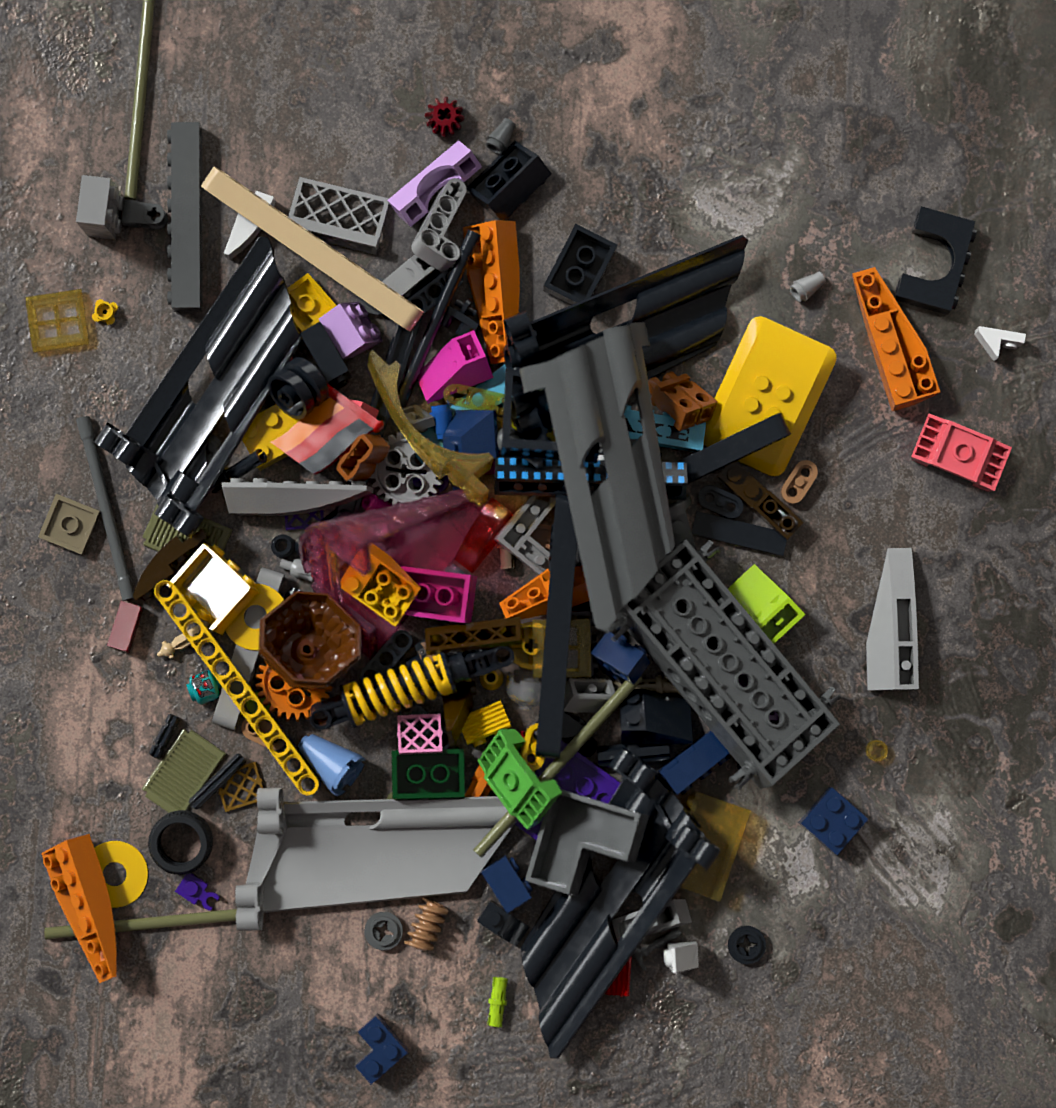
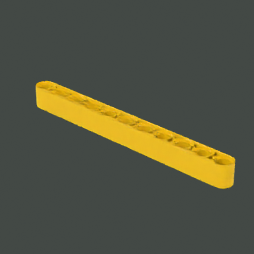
M168 580L158 582L154 589L156 598L296 788L304 795L314 794L318 790L319 780L262 704L261 700L177 586ZM163 585H170L172 587V595L168 598H163L160 595V588ZM178 604H184L187 608V612L183 617H177L174 614V608ZM193 623H198L201 627V632L196 637H192L188 633V628ZM207 642H211L215 646V652L211 656H206L202 651L203 645ZM222 661L229 665L230 670L226 675H220L216 670L218 663ZM234 681H240L244 686L243 692L239 695L233 694L231 691V684ZM249 700H254L258 704V710L254 714H249L245 710V703ZM263 719H267L272 723V730L269 733H263L259 729V723ZM276 739H283L286 742L287 747L285 751L276 752L274 750L273 743ZM291 758H296L301 763L300 769L296 772L290 771L287 767V762ZM309 777L314 780L315 787L313 790L306 791L302 788L301 782L304 778Z

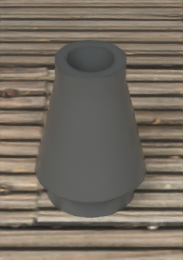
M504 118L502 123L487 137L486 147L496 154H502L503 151H506L516 124L512 120Z

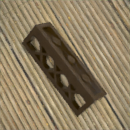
M520 617L425 628V652L429 656L442 652L453 653L522 644V639L524 638Z

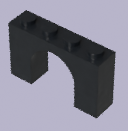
M921 206L917 211L912 234L934 239L942 243L950 253L951 268L945 277L938 280H926L903 273L899 277L894 295L895 300L946 315L952 309L955 310L959 300L956 291L958 287H962L965 278L962 269L964 265H968L971 251H968L970 242H974L977 234V229H974L976 221Z

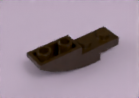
M737 461L725 466L718 473L717 477L733 491L734 495L738 496L750 510L786 540L804 523Z
M199 530L186 541L180 535H176L165 544L142 573L133 598L135 600L142 598L146 601L155 594L154 589L158 582L162 580L171 581L173 575L177 573L172 564L175 563L178 566L188 559L187 553L193 549L197 551L203 543L207 544L205 540L210 536L206 530Z

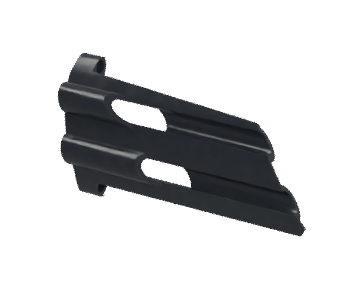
M740 235L532 322L529 321L526 315L527 311L504 319L507 345L504 347L506 369L524 368L549 362L604 336L603 331L596 334L591 330L590 324L593 317L637 299L632 319L614 327L626 326L631 323H646L650 346H644L642 350L648 380L715 347L725 328L727 320L726 302L731 286L738 279L743 267L745 248L749 240L744 235ZM512 384L511 418L522 440L548 441L546 434L549 430L553 429L546 390L540 391V389L524 393L523 385Z
M269 237L257 238L128 431L124 433L107 422L94 441L98 446L123 462L129 472L156 498L159 507L154 514L189 538L193 536L204 520L197 513L269 396V378L278 370L284 368L302 341L292 316L294 309L284 277L281 276L274 259L275 252ZM207 355L209 365L215 377L198 403L195 404L189 393V378L203 357ZM225 414L231 432L207 466V439Z
M621 747L608 766L623 776V780L609 801V804L649 815L636 862L618 859L600 885L596 880L592 867V860L598 852L591 850L579 894L571 895L555 890L521 946L523 968L528 982L534 988L540 1009L538 1013L539 1025L543 1039L548 1047L549 1057L552 1059H559L696 864L698 863L707 871L721 852L705 836L704 829L672 793L671 788L662 776L645 761ZM632 892H636L642 898L643 907L617 944H615L609 923Z

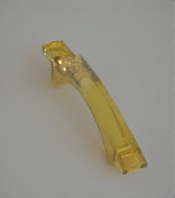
M372 350L369 353L367 365L373 381L391 418L412 449L439 480L448 475L451 483L456 486L458 485L464 491L468 500L475 502L479 507L487 502L489 490L478 479L491 469L494 457L490 453L467 454L451 451L434 444L422 436L406 418L399 402L397 381L401 365L397 361L390 366L387 365Z

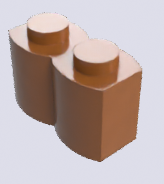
M362 434L355 439L350 452L340 459L337 471L346 481L364 482L372 476L376 464L385 459L390 446L380 435Z

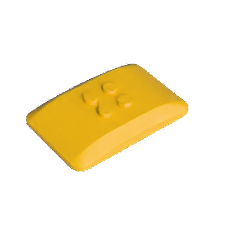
M758 316L753 318L742 337L714 398L718 403L712 419L705 422L706 429L703 445L708 447L766 418L782 413L791 435L738 460L767 475H781L792 457L836 363L837 357L834 349L766 317Z

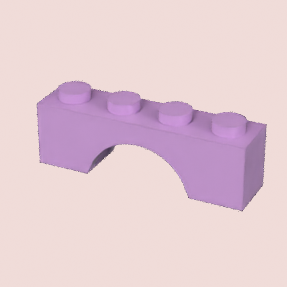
M457 141L387 201L397 215L411 227L429 212L428 204L431 197L440 188L445 186L450 179L457 178L465 182L482 166L472 151L460 141Z

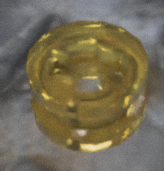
M872 740L867 743L865 753L872 761H881L886 758L888 748L884 742ZM874 744H877L878 747L881 745L883 749L880 751L879 757H876L875 754L872 756L870 752L873 750Z

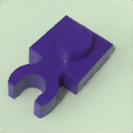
M193 873L186 874L175 890L177 894L194 905L198 900L202 901L203 907L210 911L213 907L208 904V898L220 899L216 892H207L206 888L209 884Z

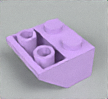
M359 302L340 303L319 318V321L343 359L352 358L382 342L378 327L371 323L367 316L368 311Z

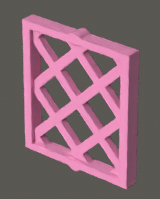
M440 714L397 715L399 754L442 753L443 732L441 730ZM432 718L428 723L423 720ZM406 719L415 720L410 724ZM435 720L438 721L439 729L437 731L430 726ZM402 721L408 726L404 732L400 730V723ZM418 721L425 725L420 732L414 727ZM427 728L434 733L429 739L423 735ZM410 729L417 734L412 740L406 735ZM436 736L439 737L438 747L431 742ZM419 737L426 741L421 747L415 743ZM402 738L409 742L404 748L401 746ZM429 744V745H430L431 747H433L434 749H424V748ZM411 745H413L416 748L413 750H407Z

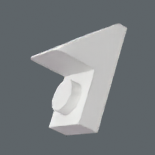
M979 326L974 334L993 361L999 356L1000 344H1003V347L1007 349H1017V346L1020 347L1025 343L1026 337L1024 333Z

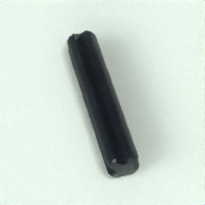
M236 754L189 799V804L194 809H199L246 763V759L241 754Z

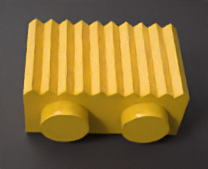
M501 700L469 714L462 729L467 745L473 744L474 747H477L487 742L486 737L493 734L496 736L499 729L512 727Z

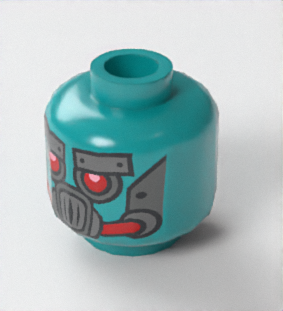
M210 670L192 675L189 678V683L186 684L192 701H197L200 705L220 697L219 689L222 686Z

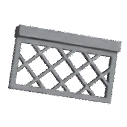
M299 177L288 217L325 243L377 255L379 240L390 203L387 201L389 198ZM303 185L313 187L316 194L305 199L301 193ZM329 191L335 192L339 199L327 204L322 195ZM319 197L325 207L313 212L308 203ZM351 197L358 198L361 205L350 210L345 201ZM375 202L384 204L382 211L374 216L368 208L369 205ZM342 203L347 212L336 218L331 208ZM305 205L310 215L304 218L295 217L296 209ZM365 209L370 218L358 223L353 214ZM328 211L333 220L326 224L320 223L316 216ZM350 216L355 226L350 229L342 228L339 222ZM373 222L377 228L375 236L365 234L362 227Z

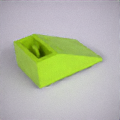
M755 564L728 588L773 644L806 615Z

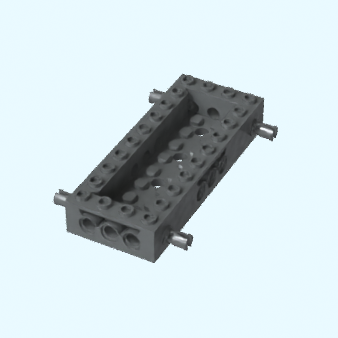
M685 540L675 546L658 563L657 572L637 597L631 599L616 616L618 620L608 627L605 632L608 634L614 629H618L611 638V640L617 641L628 630L638 644L647 651L648 656L742 767L729 778L730 782H734L741 777L735 785L737 790L742 789L750 779L754 781L759 789L773 786L840 724L828 709L841 699V695L839 694L829 699L836 690L834 687H830L818 698L706 564L710 558L719 552L717 547L707 553V550L714 542L711 540L707 541L696 552L690 543ZM677 601H683L686 604L687 610L685 613L677 611ZM708 638H714L717 641L718 647L716 650L708 648ZM739 675H745L748 678V686L746 688L739 685ZM770 712L778 714L779 722L777 725L769 721Z

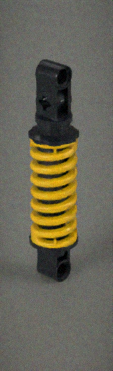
M512 645L466 652L461 651L456 652L452 656H447L446 653L442 652L432 657L434 662H432L430 657L426 656L423 659L424 665L422 666L419 665L418 661H412L411 670H408L405 665H400L399 674H395L393 669H389L387 671L388 678H385L386 682L382 674L377 673L375 675L377 685L372 686L370 679L365 677L363 679L365 689L361 691L358 683L355 681L345 685L341 684L339 685L340 695L316 702L311 706L310 723L315 729L324 730L350 721L353 728H357L365 722L364 715L368 720L373 721L376 719L377 712L383 717L387 716L389 707L393 712L397 713L401 709V703L405 708H411L413 699L418 704L424 703L425 695L430 700H435L437 691L444 696L458 693V684L464 681L467 683L472 682L474 677L483 676L511 665L515 657ZM506 649L509 651L505 657L497 656L499 650ZM324 712L327 716L324 719H317L315 714Z

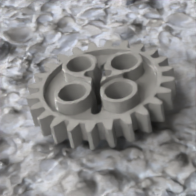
M412 431L407 432L405 437L403 432H398L397 439L393 434L389 435V442H386L390 449L385 459L376 464L374 474L370 477L376 479L372 487L379 486L380 490L377 492V495L385 494L384 502L393 499V507L397 506L399 502H401L402 509L407 507L408 502L411 508H415L417 502L422 506L425 504L424 498L429 501L433 499L430 492L439 493V489L435 485L444 483L438 478L445 474L444 471L439 470V467L443 466L445 462H438L437 460L442 453L435 454L433 451L437 445L429 447L430 439L426 438L421 441L420 433L416 434L414 438ZM393 451L400 454L401 459L399 463H395L392 460ZM416 453L423 456L424 462L422 465H418L415 462ZM387 466L394 468H402L407 466V469H423L426 470L427 473L423 474L419 472H411L407 474L406 471L387 470ZM392 474L399 479L397 487L393 486L390 482ZM414 477L421 479L422 487L420 489L414 487Z

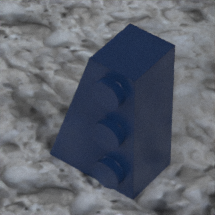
M710 730L657 772L666 781L674 794L678 795L681 793L683 795L693 787L691 783L696 779L702 780L712 772L710 768L716 763L720 766L731 757L729 751Z

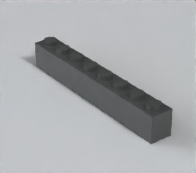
M171 122V130H167L168 144H171V153H167L168 167H171V176H167L168 190H171V199L167 200L168 213H171V222L167 223L168 236H171V245L167 247L168 259H171V268L167 270L168 282H171V291H168L167 300L168 305H171L174 312L203 311L202 126L200 122Z

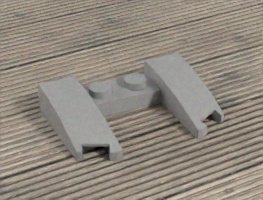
M530 496L493 540L510 554L516 556L537 575H540L549 568L550 552L530 535L556 504V498L550 497L549 502L535 499L536 496Z

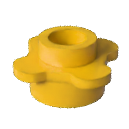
M102 299L97 300L92 319L95 322L103 321L108 325H112L115 322L114 314L118 310V305L115 302L108 303Z

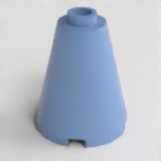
M311 734L309 737L307 735L304 736L298 744L300 755L335 796H340L346 792L342 788L346 784L351 786L364 767L361 761H365V758L360 754L314 734Z

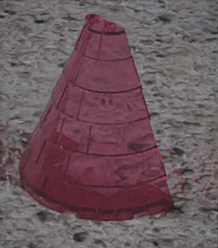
M478 482L476 485L449 491L445 494L423 497L419 500L398 503L389 507L368 510L364 513L313 523L304 530L306 533L299 540V553L304 572L307 574L311 572L314 580L311 587L314 593L329 594L360 625L361 652L370 660L390 637L397 632L409 615H403L395 627L341 588V579L351 565L364 576L371 571L369 545L374 544L390 555L400 567L405 566L445 572L489 518L488 489L482 482Z

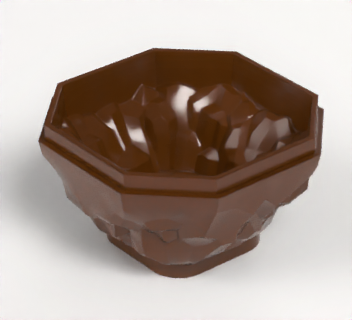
M296 591L260 619L259 654L265 659L269 667L278 673L289 686L305 688L307 690L312 688L325 689L349 671L361 659V627L329 594Z

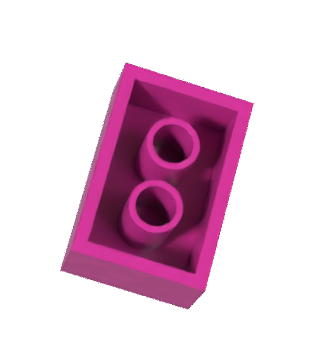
M401 566L421 588L404 615L461 623L472 622L477 576Z

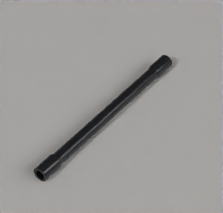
M468 229L460 247V257L453 266L406 376L399 386L394 404L406 408L413 392L414 384L469 259L480 240L481 235Z

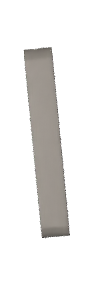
M262 567L256 584L267 585L280 594L285 574ZM259 605L250 606L247 609L244 621L250 628L258 629L260 619L267 615V613ZM236 644L231 661L251 686L260 657L259 650H248ZM234 681L231 684L233 694L239 695L243 692L244 686L240 681ZM222 687L212 723L236 730L242 713Z

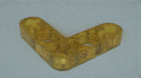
M451 384L444 390V399L448 404L466 409L496 410L498 414L499 408L495 405V402L500 401L502 398V403H504V394L466 385ZM457 388V393L467 394L466 399L456 398L453 401L454 397L450 396V392L455 391ZM475 393H480L483 396V404L477 407L472 402V397ZM500 408L499 415H503V408ZM497 417V422L500 423L501 428H502V427H503V419L500 418V417ZM495 458L483 459V460H485V461H495Z

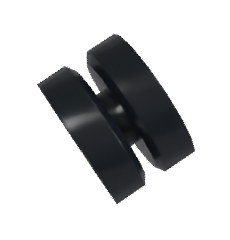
M297 357L292 359L282 370H278L268 380V390L276 405L285 414L298 420L305 418L312 412L314 407L322 404L329 396V387L325 378L311 362L304 358Z

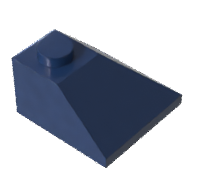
M456 410L443 435L444 460L499 458L496 410Z

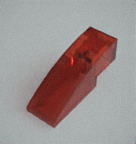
M492 497L472 524L454 560L473 574L497 544L493 539L513 516L511 511Z

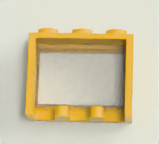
M203 543L171 579V582L177 586L188 603L197 611V615L211 624L210 629L223 635L230 623L252 598L260 592L254 587L256 583L246 574L243 576L238 572L240 567L231 559L227 561L223 557L225 553L215 544L210 546Z

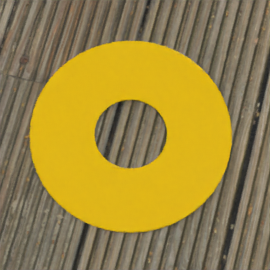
M254 585L260 593L252 598L225 629L229 638L242 648L259 650V628H250L244 621V613L247 608L259 605L268 614L284 601L275 589L267 585ZM242 587L229 597L223 612L243 590Z
M108 841L96 846L95 851L102 872L112 862L122 864L126 870V879L121 885L110 886L106 883L111 908L123 907L134 902L142 894L148 879L147 864L142 854L134 846L122 841Z

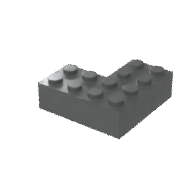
M560 789L562 793L543 817L525 880L566 894L578 895L591 850L624 861L636 862L649 815Z

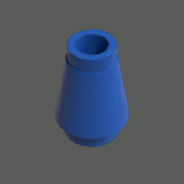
M450 404L431 406V412L429 413L434 417V430L437 439H443V435L452 420L453 410H450Z

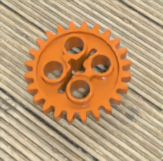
M265 659L264 662L267 666L259 665V670L263 674H256V679L262 681L256 684V689L262 691L257 696L258 698H265L262 702L264 706L270 704V714L275 710L278 711V719L283 714H286V721H289L292 715L299 722L300 715L303 714L307 720L309 718L308 712H310V708L314 703L330 698L325 693L332 691L330 685L325 689L312 688L307 690L302 688L311 694L308 697L299 687L289 686L278 673L269 667ZM274 680H281L284 686L281 689H274L271 683ZM297 694L302 697V702L293 704L289 701L290 696Z

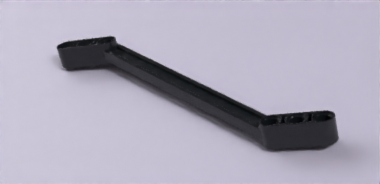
M454 265L446 271L438 270L404 298L410 302L418 299L420 302L419 308L426 313L438 303L447 282V274L452 271ZM463 273L462 278H461V280H460V282H459V284H458V287H459V286L463 283V281H464V273ZM437 285V294L429 296V287ZM422 316L411 332L396 324L370 406L379 410L376 419L378 421L382 420L384 427L378 433L371 432L370 434L383 437ZM345 480L344 485H352V481ZM362 498L336 506L335 510L301 535L294 544V549L298 556L304 561H312L340 540L343 535L349 533L356 525V516ZM349 515L347 523H338L340 516ZM324 529H329V537L325 539L320 538V532ZM303 545H312L308 553H301Z

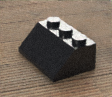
M514 141L508 146L506 151H503L466 187V190L493 217L505 221L539 186L545 183L552 173L537 154Z

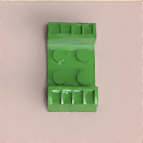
M499 729L477 761L485 773L484 779L502 804L528 830L539 824L562 792L554 779L540 782L518 753L526 742L515 729Z

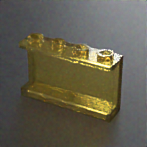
M695 791L694 796L689 795L685 808L689 809V812L704 829L705 836L721 852L707 871L697 863L681 888L720 902L751 810Z

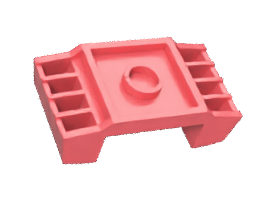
M928 414L911 460L926 467L928 465L937 467L973 482L972 486L990 492L996 489L1012 447L950 420Z

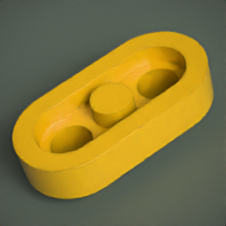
M538 723L532 724L526 730L524 737L526 742L523 744L520 752L521 757L532 771L541 768L545 757H535L537 740L533 734L538 730ZM529 754H533L535 757L532 763L527 761Z

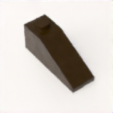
M464 681L458 684V693L442 695L450 746L456 744L474 705L472 695H477L475 681L469 683Z

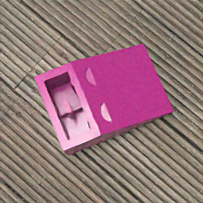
M473 330L451 339L421 369L417 380L428 404L494 377L486 355Z

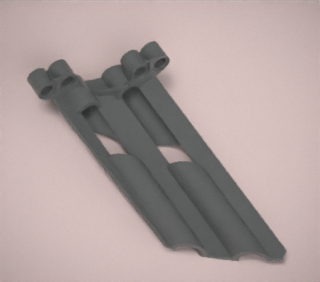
M645 322L603 330L604 336L549 362L519 369L524 393L540 389V391L546 390L596 628L604 631L617 619L616 616L631 599L637 597L657 572L658 563L675 546L642 347L650 346ZM635 391L643 434L631 446L624 414L632 392ZM601 442L608 478L590 495L584 461L590 449L596 443Z

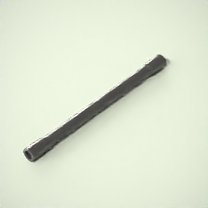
M90 416L80 417L76 419L80 438L83 441L115 565L122 601L134 599L133 594L135 590L128 572L97 447L94 443L95 435Z

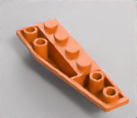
M494 220L463 227V234L465 238L469 229L481 235L477 247L469 259L466 270L490 363L498 364L505 363L504 347L507 345V337L503 320L519 313L520 269L516 221Z
M873 267L852 273L871 348L892 412L916 405L939 394L940 389L927 349L876 268Z
M583 566L575 567L572 607L590 601ZM549 568L499 603L505 618L520 617V619H527L547 614Z
M90 834L65 840L41 853L43 863L47 868L51 887L55 892L56 898L99 983H102L117 976L115 926L105 878Z

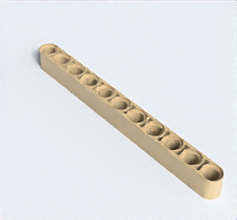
M214 166L202 183L201 187L406 330L411 332L424 313L423 310L219 168Z

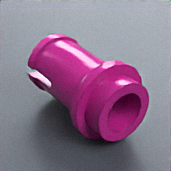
M375 494L364 496L362 500V507L367 512L375 511L388 516L390 513L384 511V509L392 511L393 508L392 502H384L383 499L378 498Z

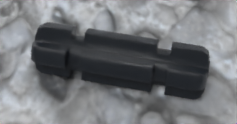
M168 714L165 720L166 724L161 727L154 741L155 745H152L149 754L154 758L160 759L162 757L164 747H167L175 732L173 729L180 722V718L173 714Z

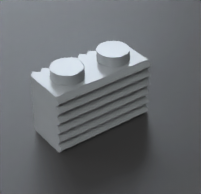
M570 677L565 685L563 711L597 713L615 693L612 681L610 679L602 680L601 678L600 680L597 678L590 680L589 678L573 679Z

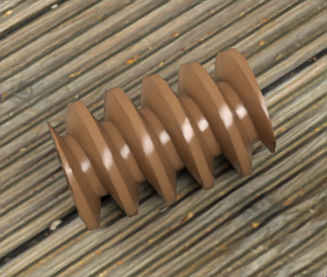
M422 897L427 904L418 905L423 914L414 915L419 920V923H411V926L416 931L408 932L407 934L412 938V941L404 940V943L423 951L434 950V945L429 941L438 940V937L433 932H441L442 929L437 923H444L445 919L440 914H448L449 911L442 904Z

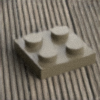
M56 494L38 538L84 555L101 511Z

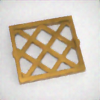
M256 762L243 765L240 768L249 767L246 774L240 771L236 772L244 777L240 785L232 781L235 776L234 774L227 781L228 783L225 788L219 789L218 794L221 796L225 812L257 802V799L248 802L251 794L257 797V794L253 792L257 784L260 785V788H263ZM252 768L255 769L256 780L248 776ZM246 779L254 782L250 790L243 787ZM230 784L238 787L234 795L227 792ZM241 789L248 792L245 801L237 797ZM225 794L232 797L229 805L225 802ZM235 799L243 803L232 807Z

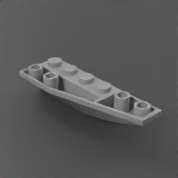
M231 478L230 482H222L228 512L236 516L306 514L346 504L373 493V488L367 486L366 482L352 481V485H343V482L329 481V484H320L318 481H306V484H300L296 481L275 483L263 478H254L253 482L245 481V479Z
M888 548L866 641L867 691L919 689L917 614L912 548Z

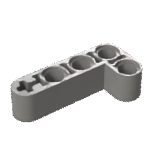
M457 178L450 179L438 193L411 246L413 253L418 258L440 271L448 270L460 257L458 246L444 237L466 194L464 182Z

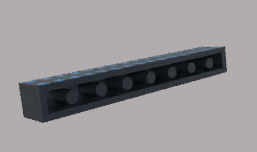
M495 458L494 495L555 497L556 494L567 495L561 461L543 460V465L540 468H536L525 459ZM598 460L597 463L584 462L590 495L608 478L604 460ZM662 462L667 499L686 500L688 484L687 463Z

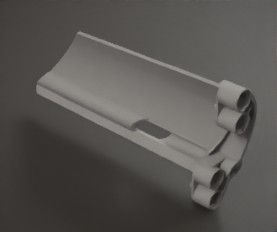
M258 788L257 807L259 813L257 835L246 884L237 885L235 891L237 931L262 930L263 915L267 912L466 893L518 818L481 858L473 849L508 811L497 796L285 802L283 788ZM379 811L381 815L375 825H345V818L350 812Z

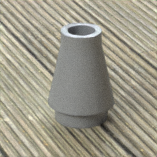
M817 272L798 279L790 286L791 294L798 302L807 301L822 285L826 284L825 277L821 272Z

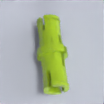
M493 977L491 998L488 1000L490 1010L487 1025L502 1027L504 1006H507V1000L505 999L508 978Z

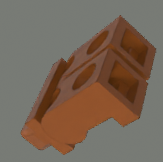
M671 371L663 376L662 382L656 377L648 380L650 394L652 395V405L657 406L659 410L665 411L675 420L674 427L679 431L711 420L718 401L695 382L689 381L690 377L687 374L677 376Z

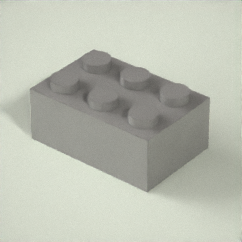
M82 175L76 223L88 237L116 240L117 233L121 232L122 225L121 219H119L120 210L123 211L125 198L111 178Z

